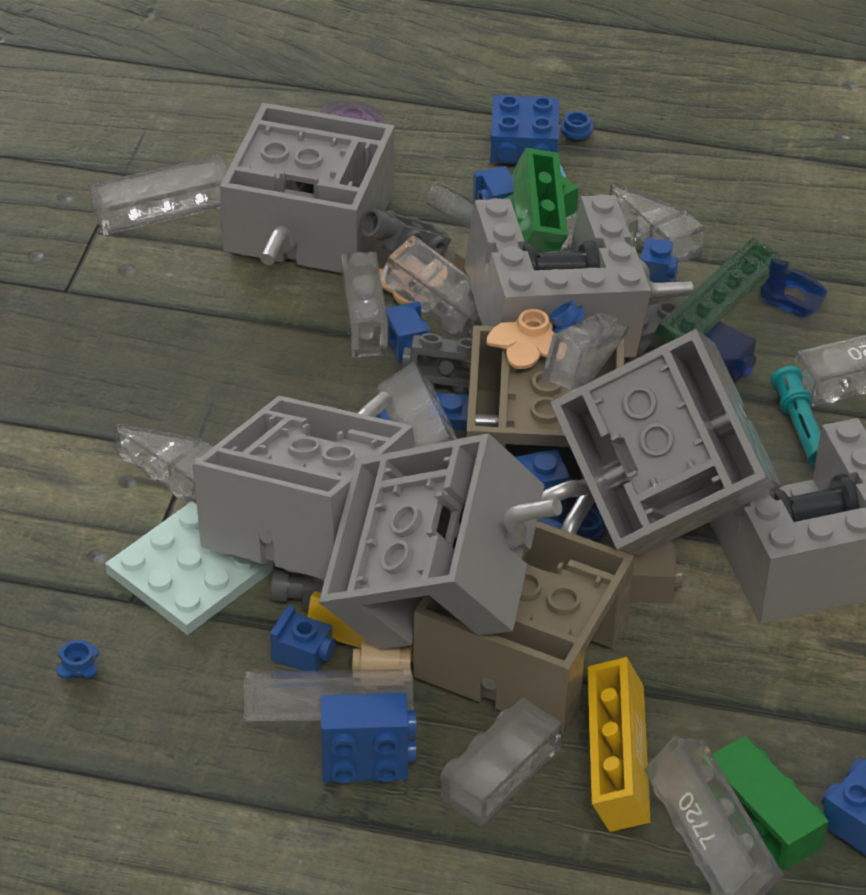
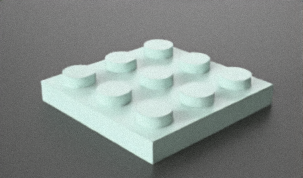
M193 501L105 563L106 573L187 635L274 570L273 561L257 564L249 559L234 555H223L218 551L201 547L197 504Z

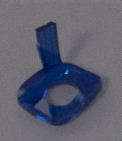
M772 257L769 278L760 288V296L764 299V302L802 318L812 314L824 301L827 289L809 274L798 269L789 268L788 261ZM785 287L800 288L806 293V299L802 301L795 296L784 294Z

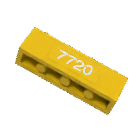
M627 657L588 666L592 805L609 832L651 823L644 685Z

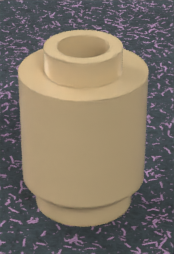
M362 641L361 649H353L352 672L360 674L361 682L400 683V679H410L411 646L379 650L370 642Z

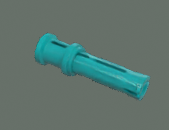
M784 366L772 374L770 383L772 388L779 393L781 398L779 405L782 412L791 417L808 463L811 466H815L821 431L810 408L813 399L810 391L804 389L801 370L797 366ZM784 378H786L788 384L783 381Z

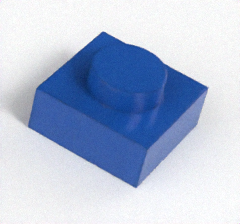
M434 393L431 429L467 431L469 394Z

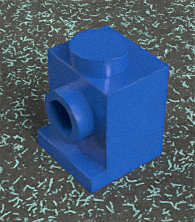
M506 166L474 172V202L475 200L494 198L504 199L514 193L512 176Z
M646 238L640 260L645 262L649 268L651 282H676L678 257L672 256L674 242Z
M419 301L385 308V337L398 363H401L404 347H412L413 336L430 333L427 321H421V304Z
M288 605L270 632L271 660L316 675L322 663L330 661L336 648V639L332 638V625L295 613V607Z

